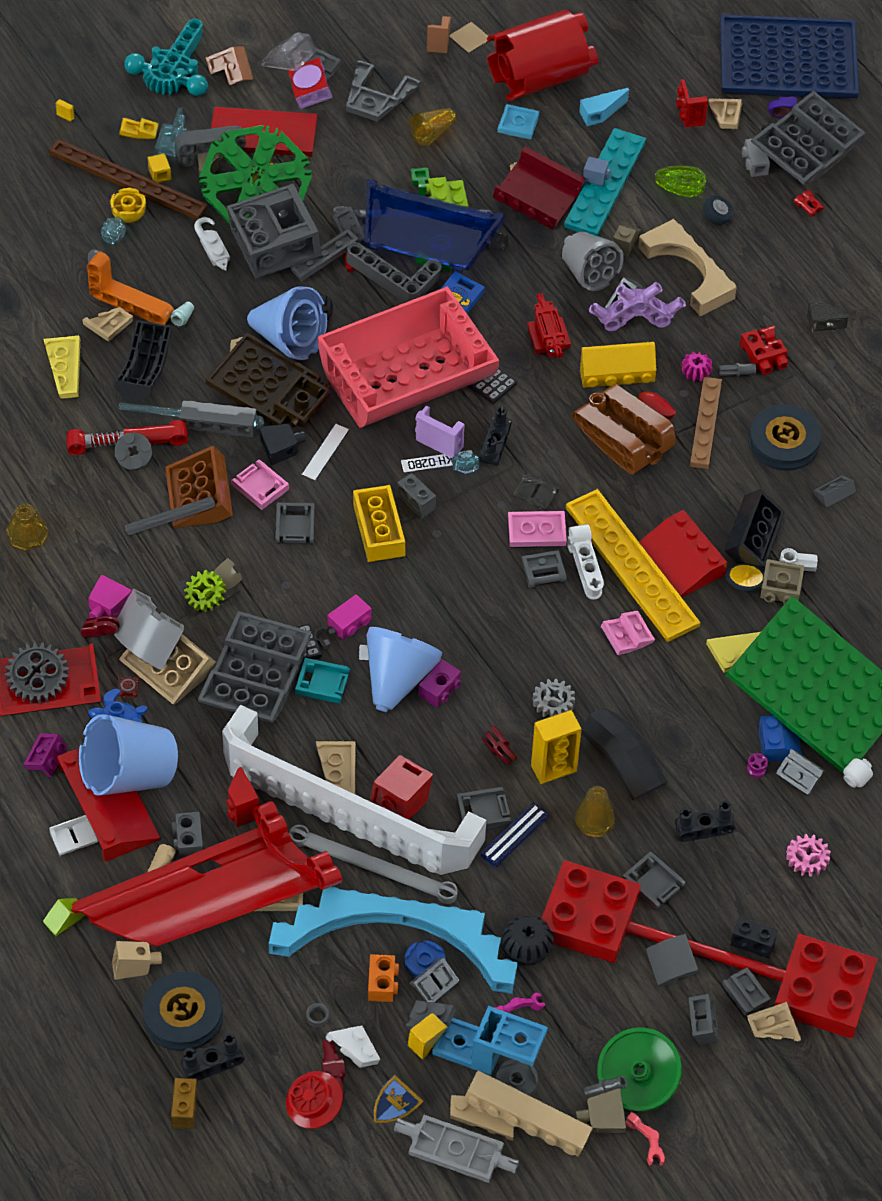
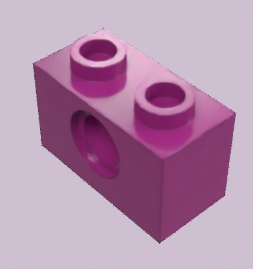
M442 659L419 684L418 696L437 708L441 703H445L453 690H457L461 685V671Z

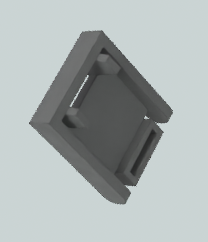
M277 503L276 543H280V539H283V543H306V539H309L310 544H314L315 503ZM286 511L305 512V515H286Z
M502 787L457 794L456 800L461 821L466 816L464 807L470 806L473 814L486 819V829L511 825L510 812Z
M651 851L622 876L623 879L641 884L640 897L656 910L660 907V904L663 905L677 893L680 887L685 886V881ZM647 865L650 870L638 879L639 875L637 872Z

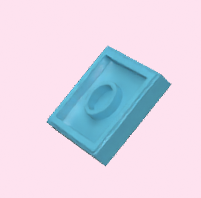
M506 104L498 126V133L531 139L540 111Z

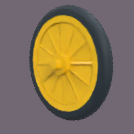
M743 563L736 564L727 570L726 579L736 589L755 591L762 588L764 572L755 566Z

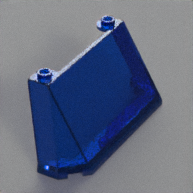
M370 179L367 181L364 242L368 245V248L374 250L382 248L428 261L437 260L443 265L453 267L452 269L455 271H469L505 221V216L502 213L494 212L493 215L489 211H479L390 188L384 184L382 187H379L377 181Z

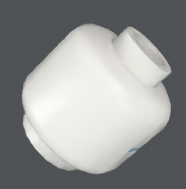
M853 759L845 767L843 778L853 788L863 787L873 776L872 765L866 759Z

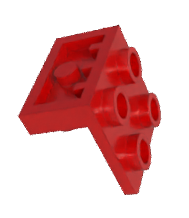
M681 79L680 86H677L679 97L676 98V107L680 109V120L684 122L685 128L704 126L708 106L707 96L690 98L685 80Z

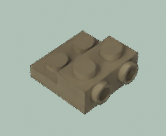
M767 559L760 598H764L766 602L770 603L776 600L785 604L793 596L799 601L804 565Z

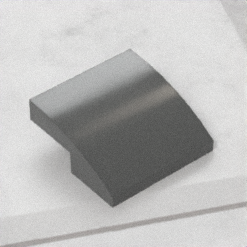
M686 934L664 940L646 949L658 987L678 982V978L698 973Z

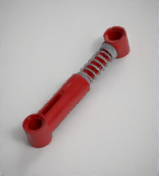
M174 420L169 425L124 428V431H120V433L117 431L116 433L111 432V434L106 432V434L101 433V435H98L96 433V435H93L92 433L85 434L79 429H73L66 433L67 451L72 455H80L86 451V448H92V446L96 448L97 445L100 447L102 445L106 447L108 444L110 446L112 444L116 445L117 441L126 433L142 434L151 445L171 443L175 446H181L188 442L187 425L182 420Z

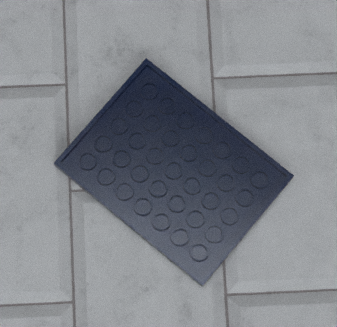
M721 14V84L723 93L807 96L815 91L821 97L858 98L855 20Z

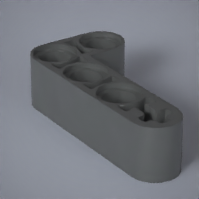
M228 126L179 133L176 136V151L180 166H192L195 162L194 155L208 153L211 143L214 145V139L218 142H223L220 138L222 133L243 128L241 126ZM245 136L235 139L236 144L240 148L246 145Z

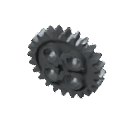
M34 642L32 648L26 644V650L19 647V654L12 653L14 659H8L10 665L5 667L7 671L5 677L8 679L6 681L7 686H11V693L16 691V698L22 695L23 702L30 698L31 704L34 702V699H37L38 703L41 704V699L44 698L46 702H49V696L55 699V692L62 693L60 687H66L65 681L69 680L67 675L69 667H66L68 665L67 660H64V654H59L58 648L52 651V645L45 648L42 642L40 647H37L36 642ZM35 658L41 659L37 663L32 662ZM48 670H55L53 674L46 673ZM22 672L28 673L24 677L19 676ZM35 684H43L40 688L34 687Z

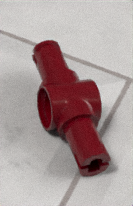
M325 1039L322 1041L324 1058L321 1061L322 1072L332 1075L339 1082L344 1098L342 1081L345 1077L343 1058L337 1055L335 1042L333 1040L329 1042Z

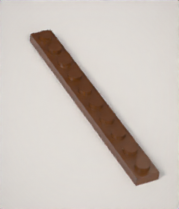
M60 139L49 150V154L123 188L137 189L142 196L144 195L152 201L195 220L200 219L208 210L205 203Z

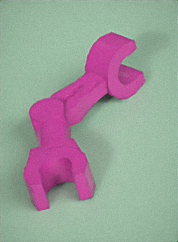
M534 993L530 999H519V997H516L510 1003L495 1008L509 1013L514 1009L530 1006L532 1009L540 1011L545 1006V1003H539L538 1000L541 994Z

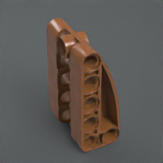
M616 384L602 393L592 394L589 398V404H584L572 413L574 421L591 441L630 474H635L649 463L655 465L661 459L662 454L675 446L673 424Z

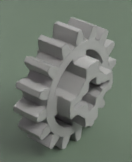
M547 679V684L540 682V687H535L533 706L537 707V712L543 711V717L547 714L552 717L568 710H573L575 692L571 691L570 685L565 686V681L558 683L557 679L554 682Z

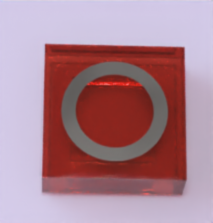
M119 676V696L137 697L139 677Z

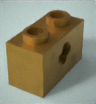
M175 1078L171 1115L172 1128L194 1129L197 1098L196 1079Z

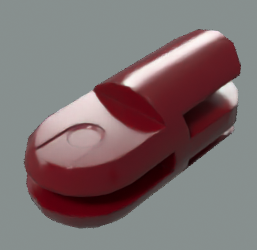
M113 616L88 618L83 624L81 635L84 638L114 634L118 631L120 622Z
M493 725L491 730L495 735L491 731H487L485 733L487 738L482 736L481 740L494 755H498L503 762L511 765L513 764L511 759L516 761L517 755L510 748L508 740Z

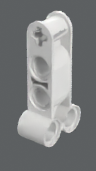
M588 524L569 527L567 545L569 552L573 553L584 592L589 599H598L602 594L604 582L591 543L590 527Z

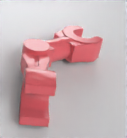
M631 1112L625 1124L633 1130H639L649 1139L651 1148L648 1152V1165H652L653 1157H657L659 1164L663 1165L665 1156L662 1149L659 1148L658 1131L641 1123L640 1118Z

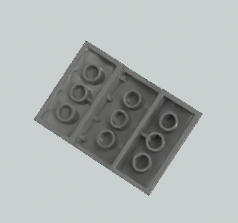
M813 91L793 106L791 112L775 124H770L752 138L751 142L802 184H808L834 167L851 151L866 132Z
M238 611L225 639V646L214 670H211L198 702L236 712L238 707L242 705L257 712L258 719L273 723L282 711L294 686L309 644L311 631Z

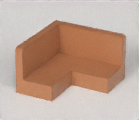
M443 16L442 26L428 25L427 52L447 53L450 17Z
M244 46L231 47L206 57L210 74H216L225 70L229 85L253 79Z

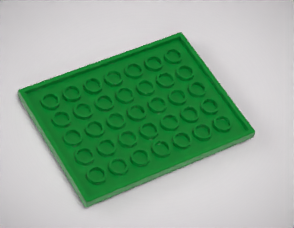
M793 596L789 598L725 674V676L842 774H844L845 767L853 759L858 758L861 760L882 734V670Z

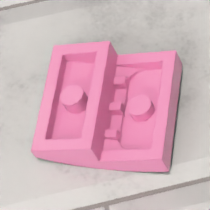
M638 611L622 613L619 619L603 621L601 625L617 655L638 650L655 641Z

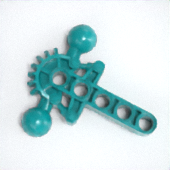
M198 19L189 20L170 50L153 47L150 64L146 63L144 57L138 53L128 55L124 62L127 72L135 75L144 72L143 80L146 87H150L151 91L155 90L156 94L161 92L163 95L165 93L171 95L172 92L177 93L178 89L183 85L187 87L189 93L193 96L203 95L207 91L208 82L202 75H197V60L190 59L191 54L202 39V22Z

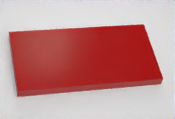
M214 107L211 128L228 126L249 128L265 125L263 132L269 126V133H274L277 128V136L282 131L306 156L312 157L317 114ZM255 134L245 136L246 145L241 149L244 152L255 153L259 137ZM283 143L276 145L274 154L294 155Z

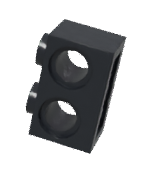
M739 917L732 933L730 945L769 959L778 930Z

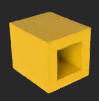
M165 153L148 157V169L152 180L157 183L171 180L170 166Z

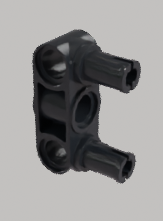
M498 406L495 409L496 415L492 418L479 459L480 462L495 466L499 465L512 421L507 418V408L503 407L502 411V406Z
M727 800L720 802L719 809L694 814L691 813L690 808H682L680 810V817L675 819L678 837L682 842L732 833L736 829L734 815L731 811V803Z
M227 1033L223 1036L222 1043L195 1052L194 1049L187 1048L183 1052L184 1058L180 1063L187 1079L199 1081L243 1063L245 1058L234 1034ZM211 1059H217L213 1063L208 1062Z

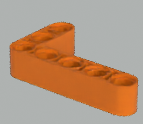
M97 252L88 263L89 291L96 299L117 308L120 307L152 323L165 325L171 318L174 308L169 303L113 280L110 258L105 253Z

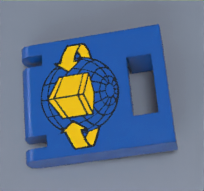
M456 271L442 287L450 289L467 314L485 293L484 286ZM463 283L464 285H466V286L472 288V290H470V289H468V288H466V287H464V286H462V285H460V284Z

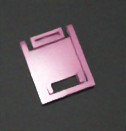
M257 460L256 466L251 464L239 473L236 478L231 480V484L261 510L289 490V484L261 460ZM274 488L276 489L274 492H272V493H271L270 495H268L267 497L265 496V495L268 494L270 491H272Z

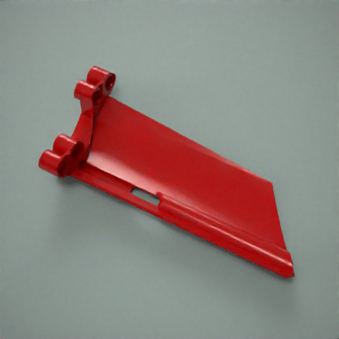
M269 801L252 809L258 828L72 903L71 911L75 914L82 913L86 915L92 924L135 942H147L149 945L157 947L319 887L325 890L342 883V876L338 867L333 866L332 859L327 851L308 858L292 842L284 818L278 815L274 802ZM208 860H213L222 865L204 874L191 868Z

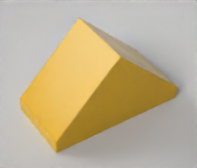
M431 1013L410 1030L408 1046L421 1059H424L447 1029V1026L434 1013Z

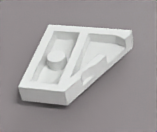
M363 1026L328 1032L326 1036L329 1042L333 1040L342 1047L340 1051L350 1057L360 1068L378 1064L380 1060Z

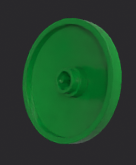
M649 1028L627 1029L615 1035L603 1048L598 1060V1079L600 1082L603 1079L610 1080L621 1075L624 1076L627 1087L620 1089L623 1109L630 1112H649L666 1104L676 1093L682 1078L681 1058L674 1044L662 1033Z

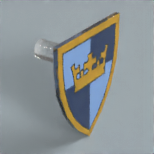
M394 1075L382 1087L376 1098L373 1110L374 1123H386L398 1120V1118L401 1119L414 1111L423 1100Z

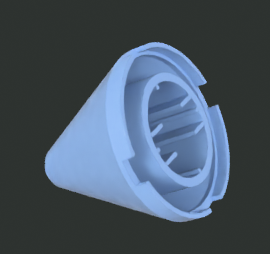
M303 286L292 288L251 310L247 317L250 327L286 356L297 360L308 359L311 353L315 354L319 350L318 336L325 334L327 328V313H323L321 304H324L322 297L315 289Z
M369 627L366 637L373 704L376 705L377 710L387 713V710H392L440 662L442 652L415 638L412 640L401 636V633L378 627Z

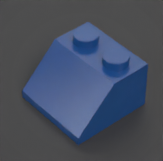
M760 716L758 731L761 751L766 756L768 762L784 761L791 749L802 755L800 738L774 716Z

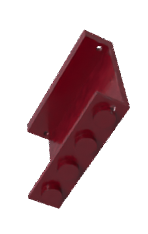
M525 146L521 151L518 162L500 186H495L493 198L543 224L545 227L554 230L581 192L586 178Z

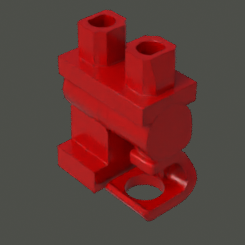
M774 325L759 329L758 332L753 330L741 334L740 347L746 351L751 363H755L756 371L760 370L763 375L770 374L774 365H777L779 370L786 369L788 366L786 358L787 349L784 347L781 339L775 340Z

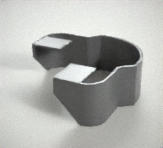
M332 626L327 628L321 627L315 632V638L321 632H329L331 634L336 633ZM316 639L317 644H319L323 650H326L330 646V642L328 639L323 640L325 645H323L320 640Z

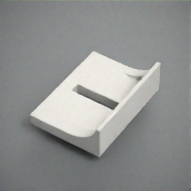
M86 815L50 827V834L59 856L98 843ZM69 830H73L78 843H74Z

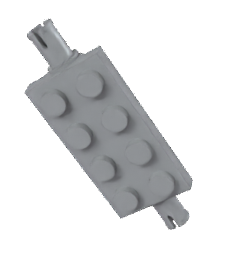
M424 1115L421 1122L416 1123V1125L400 1118L397 1120L398 1123L395 1124V1132L411 1136V1139H413L409 1155L489 1183L494 1169L497 1167L514 1174L518 1167L519 1160L501 1155L504 1142Z

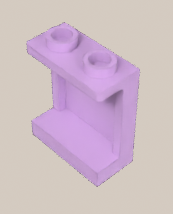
M425 406L422 411L420 410L415 418L417 421L415 428L416 440L454 459L464 447L465 424L458 421L451 428L429 417L430 407Z

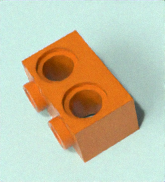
M370 954L368 1001L393 1002V994L398 993V982H394V976L399 974V964L395 963L394 955ZM381 968H387L388 970L383 971V970H380V969H381ZM380 986H386L387 988H386V989H381V988H379V987H380Z

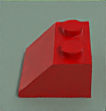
M239 767L228 789V799L226 800L229 808L227 810L228 818L231 822L234 821L237 827L254 821L252 809L259 806L258 796L242 767Z

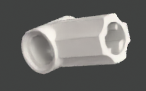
M786 548L781 552L779 561L804 565V571H816L818 559L817 555L797 553L793 549Z

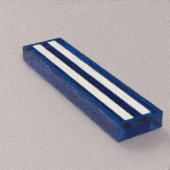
M533 802L481 852V857L496 868L548 818V813Z

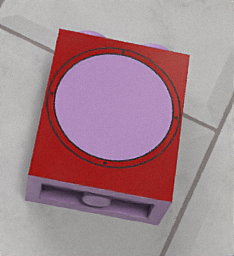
M320 57L288 68L295 99L300 109L333 98L326 81L325 68Z

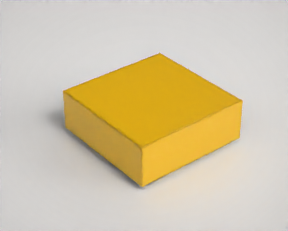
M59 99L56 102L57 115L71 122L74 119L73 106Z

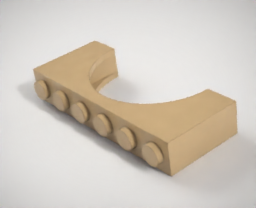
M674 219L639 236L638 248L648 259L659 255H675L691 261L699 268L704 277V282L696 291L691 293L690 306L699 316L735 299L737 289L735 283L730 281L725 272L718 268L714 260L707 256L703 248L699 247L693 237L688 235L682 225L678 224Z

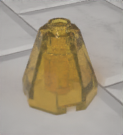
M25 503L17 506L7 527V535L12 546L27 551L32 549L31 547L36 546V548L42 546L48 535V529L43 518L35 508Z

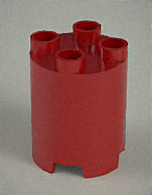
M564 9L487 37L488 42L495 40V52L486 56L494 82H505L512 93L505 95L508 101H513L584 76L589 72L590 67L598 64L597 52L592 45H587L584 33L588 31V23L582 12L572 14Z

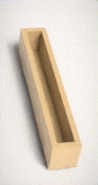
M477 1071L464 1098L471 1106L480 1107L491 1116L500 1117L506 1120L509 1125L518 1126L529 1135L538 1136L544 1139L547 1144L562 1148L569 1155L579 1157L592 1130V1127L480 1071Z

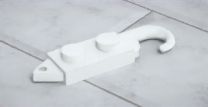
M207 217L198 219L194 227L213 266L216 265L226 271L230 256L217 231H203L201 224L205 222L214 225V221Z

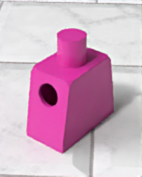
M101 575L89 596V608L92 610L89 613V617H117L132 590Z

